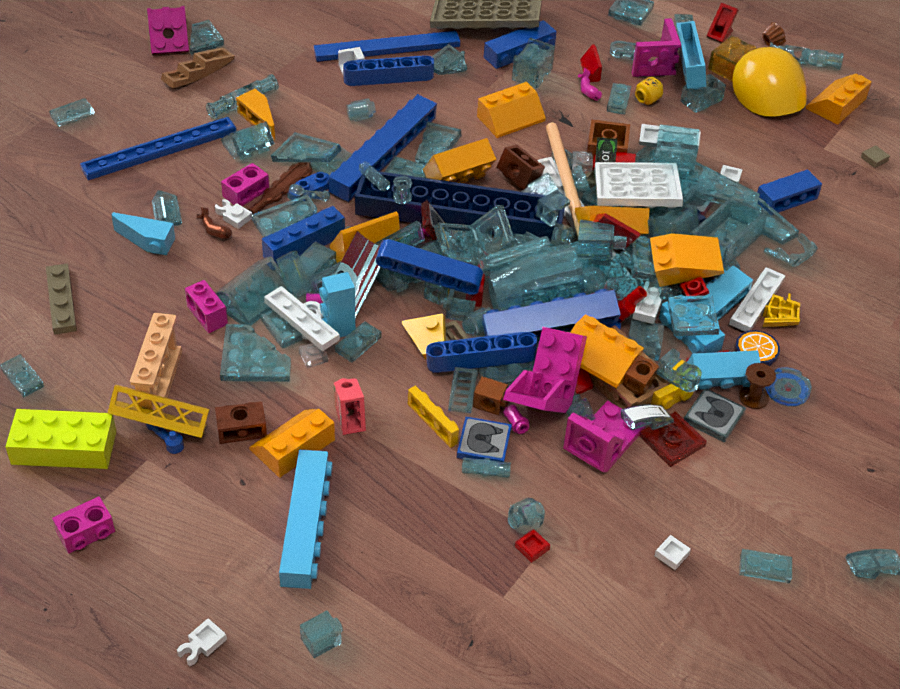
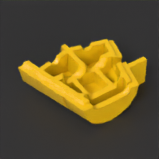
M790 293L786 301L784 297L773 294L769 305H765L762 316L765 319L762 327L799 325L800 303L791 300Z

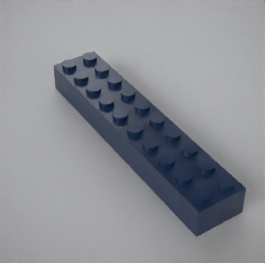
M363 169L355 194V215L379 218L397 211L399 221L424 225L426 222L431 221L430 203L445 224L451 229L559 244L566 198Z

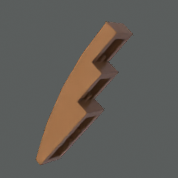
M223 47L194 53L193 60L178 63L177 70L162 73L161 80L171 88L187 85L221 69L234 60L235 56Z

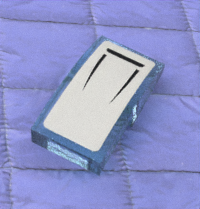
M644 404L621 409V418L631 430L646 425L655 430L674 423V419L661 405Z

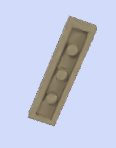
M68 263L47 266L46 274L54 335L77 331Z

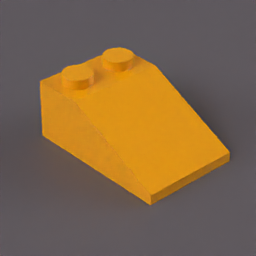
M671 233L650 238L654 269L659 287L687 282L700 276L706 278L724 274L718 237Z

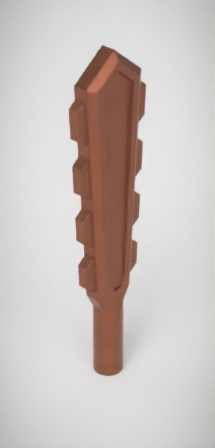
M310 162L292 164L288 168V172L280 175V179L275 180L271 184L272 187L265 189L262 198L248 209L252 212V216L257 214L267 204L280 200L283 194L291 191V188L297 181L310 176L312 173Z

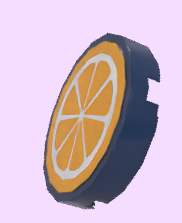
M751 330L740 334L737 338L735 352L758 351L760 363L771 366L779 357L780 346L772 335L763 331Z

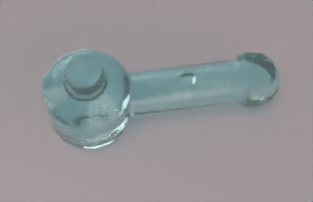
M293 184L289 187L287 197L290 203L294 205L296 202H300L302 198L327 201L330 199V193L328 191L304 190L302 186Z

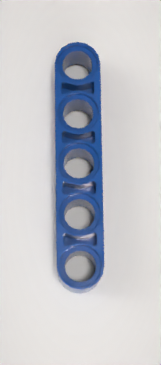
M426 55L353 60L343 64L344 83L348 86L428 81L434 77V58Z
M389 239L381 242L376 257L377 265L384 269L470 295L478 293L483 276L482 269L459 260Z
M520 332L434 342L426 347L427 367L430 371L439 373L531 362L535 360L537 354V337L531 332Z

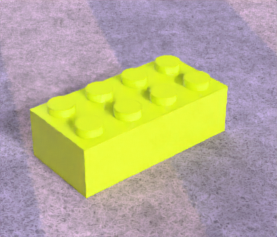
M16 409L5 447L11 465L108 469L117 431L114 417L108 413Z

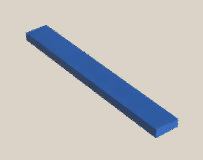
M457 31L314 45L316 61L319 62L338 60V51L360 47L364 57L460 47V39Z
M225 117L82 162L80 167L87 180H91L235 134L237 130L230 118Z

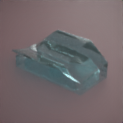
M631 320L629 338L644 347L643 352L650 359L659 362L664 324H651Z

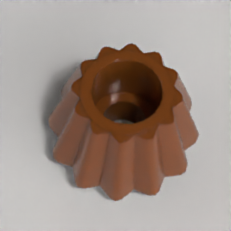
M772 22L762 33L763 41L768 47L783 45L786 42L785 32L776 22Z

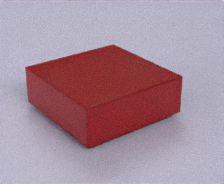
M532 529L515 542V548L532 563L550 550V544L537 531Z

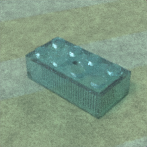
M731 197L690 232V235L718 237L723 268L725 269L763 234L768 212Z

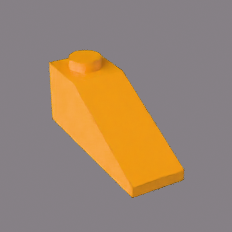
M253 89L236 97L237 112L268 139L274 141V122L266 96Z

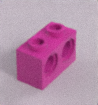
M251 163L221 181L222 196L233 205L239 204L244 206L262 195L263 191L269 188V175L254 163Z
M205 280L185 288L187 307L207 333L228 325L226 306Z
M100 496L52 518L56 533L68 554L81 550L86 545L99 539H104L115 532L112 516Z

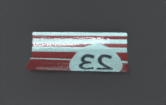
M358 231L353 237L335 273L336 275L348 272L355 286V318L381 268L376 263L380 246L369 241Z

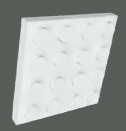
M595 162L597 206H623L629 208L634 206H644L646 208H654L656 206H665L666 208L682 207L683 197L677 163Z

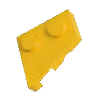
M443 314L402 321L403 327L418 347L424 359H426V347L429 344L446 341L445 317Z

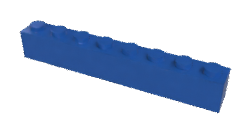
M419 94L412 100H409L405 107L398 110L391 120L389 119L380 130L378 129L369 140L364 142L360 149L354 151L347 161H344L335 172L329 175L328 192L349 202L356 194L363 169L381 171L436 118L437 103Z

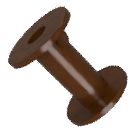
M753 363L747 367L745 373L751 385L741 389L739 399L748 408L762 409L769 402V395L764 390V387H768L775 382L776 373L770 366L764 363Z

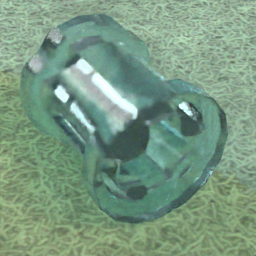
M406 176L396 177L393 181L395 187L393 199L399 204L409 203L412 200L410 192L412 187L411 179Z

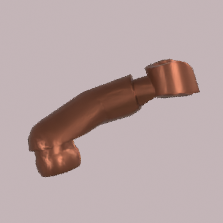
M200 207L201 214H197L196 218L202 219L206 232L220 239H229L232 236V230L224 225L215 224L212 218L208 216V208Z

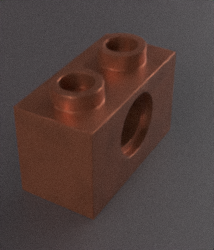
M513 145L504 148L496 168L504 176L514 181L519 188L526 189L529 185L540 179L545 166L520 146Z
M262 401L215 407L220 444L262 439L267 435Z

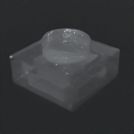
M573 151L571 156L572 170L592 172V153Z
M313 343L299 347V354L307 368L328 362L326 351H321Z

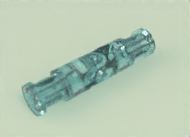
M772 42L769 47L789 52L802 64L809 63L819 67L832 66L837 67V69L842 67L844 53L833 54L828 53L826 50H810L809 48L792 45L779 46L774 45ZM798 51H801V52H802V53H801V56H800V59H798L797 57H795V55H794L795 52H798Z
M269 74L261 81L256 80L220 97L216 102L207 103L206 110L212 119H216L218 115L224 112L229 113L237 109L236 97L253 89L265 95L271 90H277L279 84L275 76Z

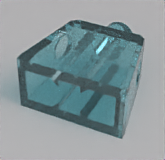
M580 220L576 259L612 258L613 249L626 250L627 237L614 236V226L611 224Z

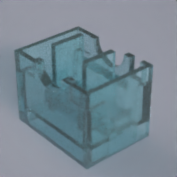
M529 38L526 47L518 56H514L512 80L520 83L528 82L532 87L538 88L542 83L544 75H548L553 69L555 46Z
M683 204L682 207L668 208L656 220L649 219L650 238L671 233L699 236L700 226L697 206Z

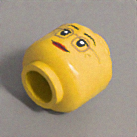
M648 77L636 86L635 96L637 100L645 105H650L663 96V84L654 77Z

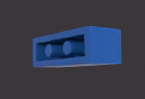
M807 169L759 186L755 202L771 216L818 199L822 183Z

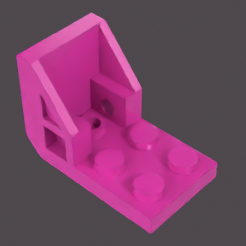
M542 327L533 371L523 370L506 389L503 400L545 411L566 413L572 405L587 336Z
M607 400L590 420L576 413H572L568 417L563 449L601 472H608L645 430L646 422L640 419L632 421L622 408Z

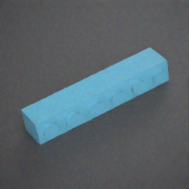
M695 21L676 23L677 34L681 42V48L678 49L687 89L697 90L706 87V66Z
M299 450L279 570L280 587L311 589L312 579H317L318 563H315V559L321 555V542H318V538L324 534V521H321V517L326 516L327 501H324V496H329L330 481H327V476H332L333 462L328 460V451Z

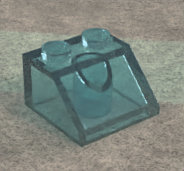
M267 121L229 133L221 138L222 144L233 159L240 157L241 160L252 157L251 153L258 151L259 154L270 151L269 147L275 144Z

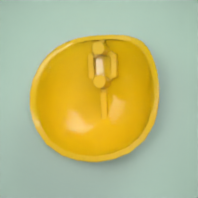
M761 47L742 56L736 64L733 72L735 95L753 113L775 117L798 112L806 106L807 92L804 73L799 62L789 52L774 47Z

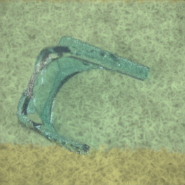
M800 233L797 235V239L803 245L805 253H792L788 255L780 247L776 248L775 251L765 248L763 252L796 267L814 255L818 248L813 241L810 242L805 234Z

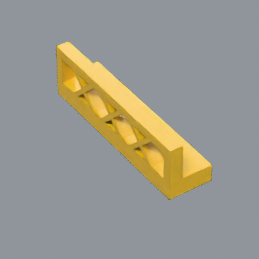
M114 385L108 414L200 438L205 433L209 413L207 408L120 385ZM118 393L128 394L133 403L128 404L117 401ZM144 399L152 400L156 409L151 410L140 407L139 402ZM168 405L175 406L180 415L166 414L162 409ZM192 411L203 414L201 422L189 420L185 415Z

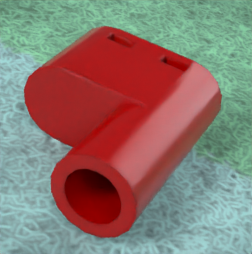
M638 286L618 302L621 314L619 318L621 319L620 323L631 316L635 311L636 305L647 297V292L642 286Z

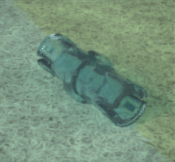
M463 457L462 473L482 474L483 477L491 475L510 478L511 462L491 461L490 458L482 460Z

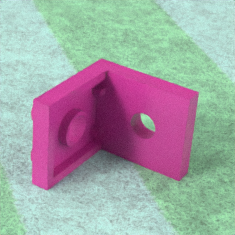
M185 7L147 8L151 53L189 52ZM166 29H171L174 32V36L167 39L163 36V32Z
M672 18L664 19L661 41L636 42L631 71L633 77L676 75L675 64L679 61L678 48H681V42ZM651 57H657L654 61H648Z

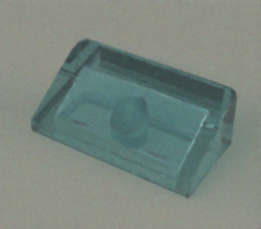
M158 190L152 199L155 220L170 222L174 226L181 225L182 221L177 196Z

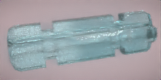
M363 162L359 165V171L381 191L390 188V182L368 162Z
M669 287L660 288L658 291L660 293L659 297L664 300H671L680 294L684 295L682 290Z

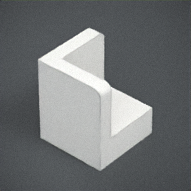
M360 47L338 51V65L342 75L345 62L365 60Z

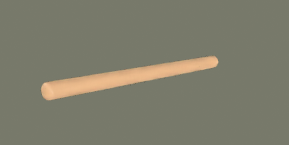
M552 122L547 124L546 131L580 247L583 250H588L593 246V242L589 232H581L575 208L582 206L557 124Z

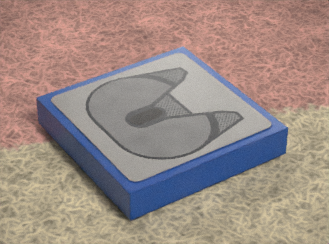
M465 417L457 450V458L504 466L512 424Z

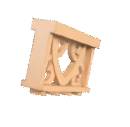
M153 314L130 379V384L135 386L136 390L165 398L168 397L182 354V348L177 346L174 326L176 315ZM144 399L139 402L140 407L151 410L156 409L152 400Z

